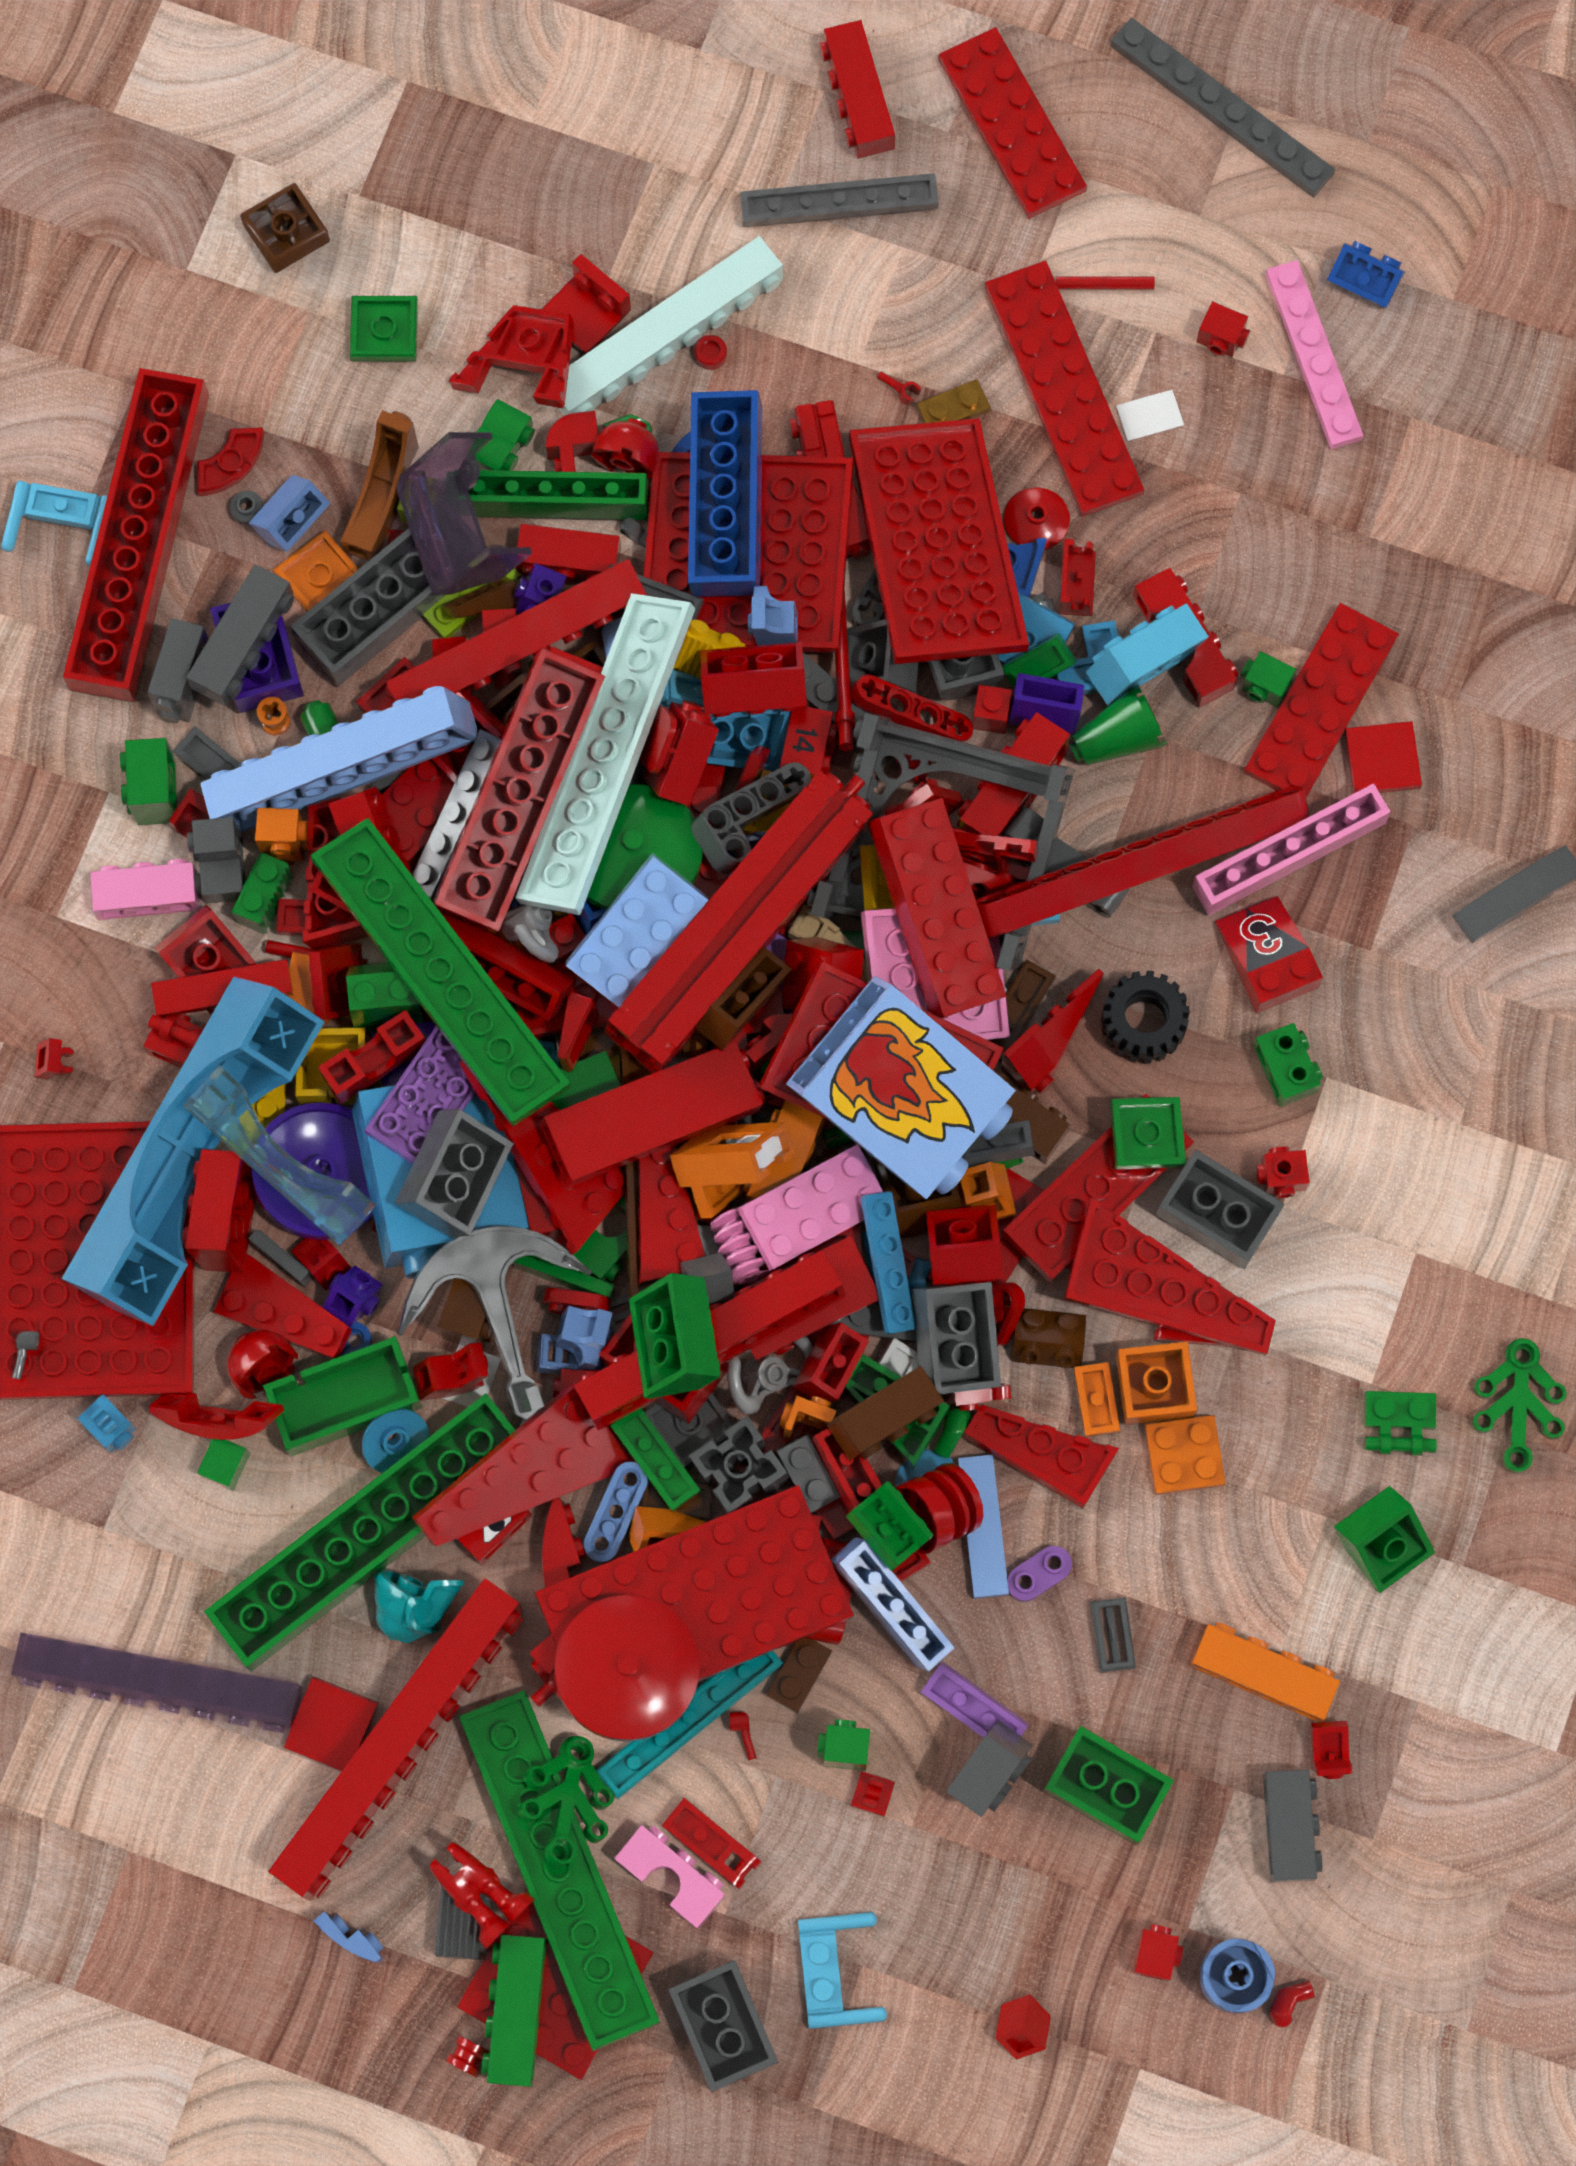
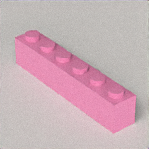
M1373 783L1196 875L1192 888L1206 913L1210 916L1385 825L1391 812Z

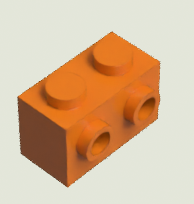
M257 808L255 842L259 851L288 863V865L295 864V861H304V852L309 851L307 849V821L302 820L298 809Z

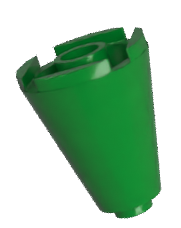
M1139 684L1130 688L1073 734L1075 742L1071 743L1070 747L1078 762L1085 760L1087 765L1159 749L1168 745L1165 737L1157 738L1162 735L1161 728L1145 695L1137 696V694L1142 692Z

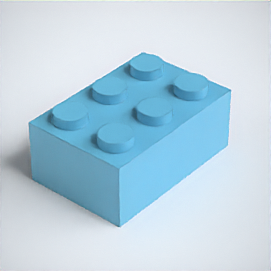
M1187 603L1176 610L1173 605L1169 606L1155 616L1157 619L1151 623H1148L1146 620L1130 630L1131 634L1125 638L1118 636L1104 646V650L1092 658L1094 664L1086 671V674L1107 706L1137 684L1142 686L1184 661L1209 637Z

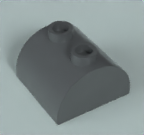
M997 654L927 661L940 698L945 700H956L975 695L978 692L979 685L992 687L1004 676Z

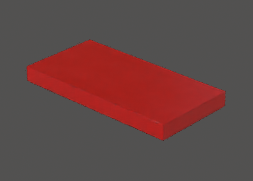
M851 1236L822 1249L842 1282L846 1296L750 1348L755 1361L879 1301L876 1285ZM794 1263V1264H792V1265H790V1266L784 1268V1271H785L786 1269H788V1268H790V1267L796 1265V1263ZM766 1277L749 1286L755 1287L766 1281Z

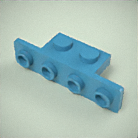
M891 1192L864 1195L861 1197L867 1232H863L862 1235L869 1273L877 1288L884 1332L892 1334L914 1330L916 1323L893 1195Z

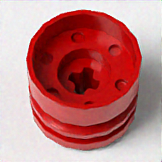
M944 1463L934 1470L927 1471L921 1477H915L895 1488L902 1494L904 1500L917 1516L924 1520L927 1528L933 1534L931 1539L916 1550L920 1554H930L946 1546L952 1540H958L965 1534L968 1535L974 1532L982 1524L984 1517L983 1504L979 1491L969 1475L953 1463Z

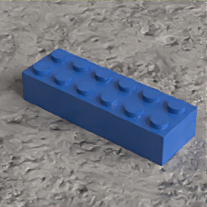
M758 390L691 392L688 584L692 595L696 597L754 595V586H760L763 405Z

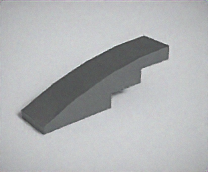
M1564 845L1486 892L1456 912L1452 917L1470 942L1474 943L1519 918L1526 910L1548 899L1555 891L1575 881L1576 859L1567 846Z

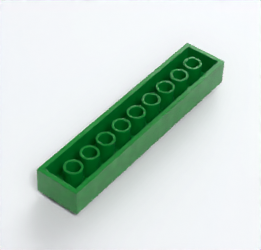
M485 1393L203 1612L244 1666L252 1672L367 1583L374 1575H377L426 1537L412 1517L511 1435L515 1429L487 1393Z

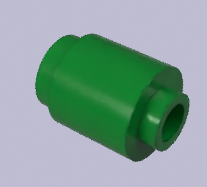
M320 700L310 702L304 706V712L299 717L308 736L325 734L332 731L331 728L339 724L330 703H322Z

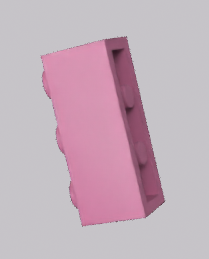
M173 859L168 861L167 865L156 866L153 863L141 862L134 864L133 868L120 869L118 866H103L99 871L90 872L93 912L98 920L200 910L199 894L196 893L194 875L197 871L193 862H188L185 859Z

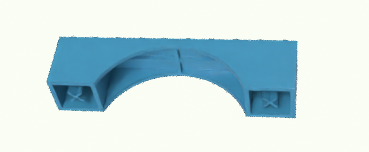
M233 977L62 1279L111 1309L154 1326L188 1265L183 1251V1225L188 1207V1199L196 1184L193 1170L195 1162L200 1160L201 1149L214 1150L228 1129L252 1104L271 1090L292 1081L325 1021L274 987Z

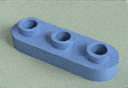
M625 1462L617 1467L586 1534L584 1549L586 1554L595 1561L605 1562L616 1555L633 1518L635 1508L639 1505L647 1487L648 1477L636 1462ZM632 1472L636 1474L638 1480L635 1485L628 1486L625 1484L624 1476L626 1473ZM612 1505H620L622 1507L623 1514L621 1517L613 1518L610 1515L609 1509ZM599 1537H605L609 1542L608 1548L598 1550L595 1546V1540Z

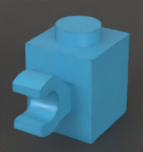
M104 1394L77 1418L110 1453L115 1449L118 1451L124 1449L133 1440L134 1436L132 1433L137 1430Z

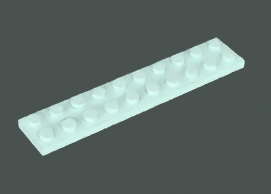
M631 593L601 672L602 675H605V679L541 829L515 897L520 904L577 915L581 914L695 612V607L691 602Z

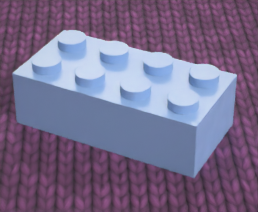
M652 853L566 960V966L616 1006L620 1007L623 1001L708 901V897Z

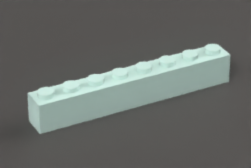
M758 236L569 365L565 405L563 408L558 409L566 416L572 413L594 411L595 407L602 402L614 400L620 395L624 387L630 383L636 384L642 381L653 367L658 364L664 365L675 356V352L684 346L690 347L702 337V334L710 328L716 329L722 326L728 320L729 315L738 309L740 311L747 309L755 301V298L764 291L768 293L776 289L783 279V264L763 239Z

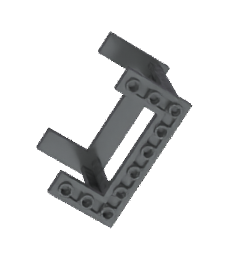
M865 713L864 719L858 718L853 738L858 739L856 747L864 748L865 750L864 753H858L853 772L858 773L857 776L865 782V785L856 795L863 798L867 803L871 802L873 808L870 807L869 810L873 813L874 820L879 818L889 797L902 784L916 776L934 771L961 773L1044 796V799L1049 800L1037 842L1038 854L1036 862L1031 864L1027 881L1046 874L1075 769L1062 765L1049 766L900 725L891 722L892 718L878 714ZM905 754L912 755L911 760L918 759L921 761L916 769H909V762ZM886 756H893L899 761L902 772L898 779L889 778L883 771L882 761ZM928 761L936 762V764L929 765ZM876 774L886 784L882 794L874 792V787L878 788ZM868 826L866 828L867 832L863 833L854 842L848 852L832 869L829 880L819 881L818 886H814L810 891L807 905L812 906L811 915L826 918L840 913L861 919V912L865 911L863 885L854 884L851 880V874L854 869L861 866V858L853 861V858L860 853V849L857 847L861 844L865 846L874 845ZM1032 924L999 935L1001 953L997 963L998 968L1011 971L1020 967Z

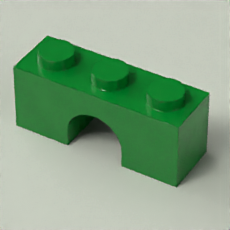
M624 1193L616 1203V1208L626 1216ZM595 1230L573 1255L586 1268L592 1271L590 1276L603 1281L609 1280L613 1282L625 1268L622 1263L628 1257L627 1231L625 1230L616 1237H606Z

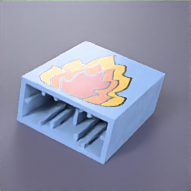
M877 976L871 979L786 1083L787 1086L872 1157L925 1199L934 1190L940 1194H945L958 1184L968 1168V1162L962 1158L963 1154L979 1135L984 1140H990L1005 1127L1013 1112L1012 1107L1006 1102L1016 1091L898 989Z

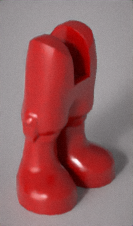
M453 1841L447 1845L446 1849L452 1854L454 1860L457 1863L460 1862L463 1867L452 1876L447 1867L434 1859L429 1864V1868L441 1886L452 1897L455 1907L471 1914L480 1926L478 1939L488 1949L510 1926L483 1902L480 1895L488 1896L511 1923H514L535 1899L527 1892L515 1894L507 1890L500 1884V1880L493 1868L486 1867L469 1851Z

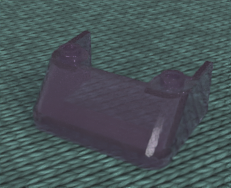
M448 432L399 477L398 495L428 584L436 595H451L501 579L532 554L530 547L505 548L502 545H491L487 548L468 491L475 486L480 475V468L475 454L493 439L491 432Z

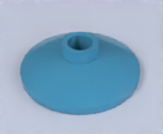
M400 1409L376 1417L369 1424L363 1435V1456L374 1470L383 1473L430 1437L428 1426L419 1414L409 1409ZM396 1433L393 1439L387 1440L392 1434Z

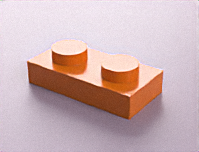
M1109 1362L1074 1367L1084 1436L1087 1438L1119 1433L1120 1426Z

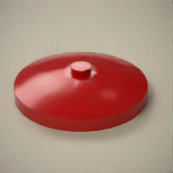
M613 1596L588 1606L567 1626L556 1651L555 1681L565 1708L585 1729L610 1740L638 1741L665 1731L686 1711L698 1684L699 1656L689 1629L668 1607L641 1596Z

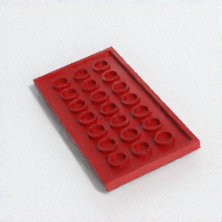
M980 418L850 430L848 438L894 663L904 664L1028 651L1029 641Z
M799 1485L535 1592L536 1599L556 1648H558L560 1639L571 1621L581 1611L597 1601L613 1596L634 1595L649 1598L663 1604L684 1622L693 1636L699 1656L698 1682L854 1617Z

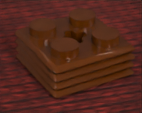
M292 183L240 215L244 228L275 273L280 272L330 242L328 230L296 183ZM285 225L287 228L291 229L288 231H281L280 227Z

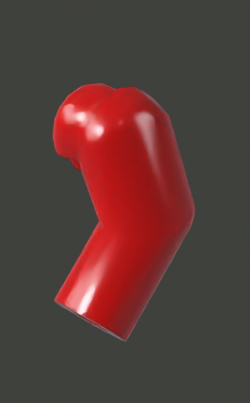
M1310 1980L1281 1988L1276 1993L1270 2006V2016L1273 2018V2023L1281 2028L1289 2026L1293 2021L1291 2015L1296 2003L1315 1998Z

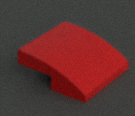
M313 1677L297 1711L284 1748L342 1771L367 1736L379 1702Z

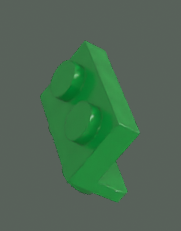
M888 1481L845 1516L890 1571H893L933 1537L924 1520L917 1516L904 1500L902 1494Z

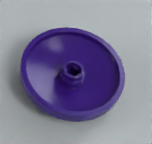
M323 1102L303 1104L280 1114L265 1128L254 1149L251 1162V1181L260 1206L271 1220L292 1234L317 1240L334 1239L348 1235L370 1221L374 1215L351 1109Z

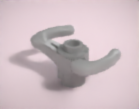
M522 904L507 911L501 929L509 941H520L531 954L548 963L554 962L558 956V948L549 935L553 910Z
M804 1337L794 1343L799 1347L806 1361L813 1345L807 1337ZM734 1357L728 1362V1386L732 1398L740 1411L748 1415L755 1414L760 1409L765 1396L774 1391H779L781 1388L793 1385L801 1370L787 1367L785 1362L778 1357H763L757 1361L755 1359L748 1360L742 1370V1379L748 1386L745 1394L740 1377L741 1361Z

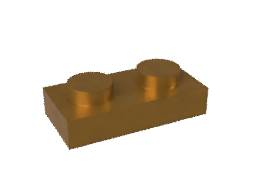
M975 379L917 403V410L923 423L974 419L989 413L991 406L978 379Z

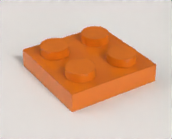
M1215 1415L1145 1424L1155 1495L1225 1486L1226 1482Z

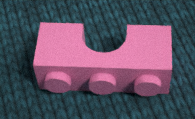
M641 1825L614 1858L615 1861L642 1883L656 1870L669 1869L675 1872L680 1879V1891L671 1902L670 1907L696 1929H699L724 1899L725 1894L720 1891L724 1884L708 1871L704 1876L693 1868L696 1861L681 1848L675 1853L665 1845L669 1838L652 1825L647 1830Z

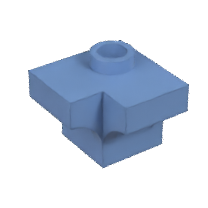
M754 586L752 614H748L749 635L754 634L757 646L798 642V611L795 602L774 599L770 595L767 586Z
M568 1306L562 1313L554 1346L568 1350L574 1355L577 1361V1370L593 1371L597 1367L601 1349L605 1348L610 1339L611 1329L609 1325L612 1312L601 1309L584 1310Z

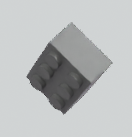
M461 1109L438 1111L395 1204L448 1237L471 1236L514 1143Z
M1195 1149L1160 1204L1156 1216L1245 1270L1285 1204Z
M970 1281L954 1285L911 1288L916 1323L915 1334L918 1365L923 1367L939 1394L1001 1387L991 1282Z
M735 1960L668 1989L711 2092H715L779 2063Z

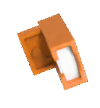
M786 1122L721 1126L691 1138L673 1152L670 1158L679 1187H691L700 1218H713L744 1192L745 1184L760 1183L770 1175L769 1169L765 1167L770 1163L786 1162L795 1154Z

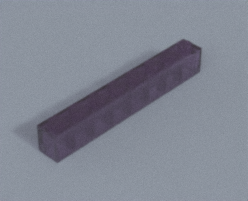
M20 1633L11 1673L14 1677L21 1679L19 1685L41 1689V1684L46 1683L55 1685V1692L75 1695L76 1689L90 1692L89 1698L110 1702L111 1696L125 1698L123 1704L145 1708V1703L149 1702L159 1704L158 1710L162 1712L179 1714L180 1708L194 1711L193 1717L214 1721L215 1715L229 1717L228 1724L249 1727L250 1721L263 1724L262 1730L280 1734L284 1733V1728H292L303 1688L297 1683L26 1633Z

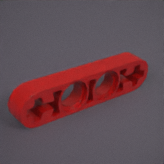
M863 675L850 689L851 699L856 706L873 714L892 718L891 721L894 723L966 742L973 734L972 722L964 714L878 677ZM864 687L868 688V694L871 695V697H868L866 695L867 691L863 689ZM891 698H897L902 702L904 706L903 712L896 711L891 706ZM921 710L927 711L932 715L933 724H927L921 719ZM953 725L957 726V732L960 733V735L956 734V728H954Z

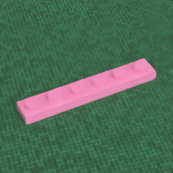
M1298 260L1267 269L1266 278L1330 449L1361 441L1363 438L1361 427Z

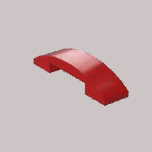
M196 1393L161 1395L148 1407L152 1415L178 1430L199 1437L219 1440H233L254 1435L265 1429L284 1411L281 1404L253 1401L243 1411L199 1405Z

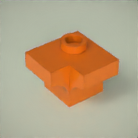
M987 1162L967 1168L964 1176L956 1185L961 1199V1208L996 1204L997 1220L1016 1215L1005 1164Z

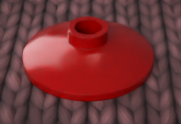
M1034 487L1024 489L1010 499L1004 511L1003 521L1007 535L1016 545L1036 542L1038 538L1047 539L1045 550H1048L1059 544L1066 536L1070 524V514L1066 503L1058 494L1049 489ZM1033 511H1041L1044 516L1040 519H1035L1031 513Z

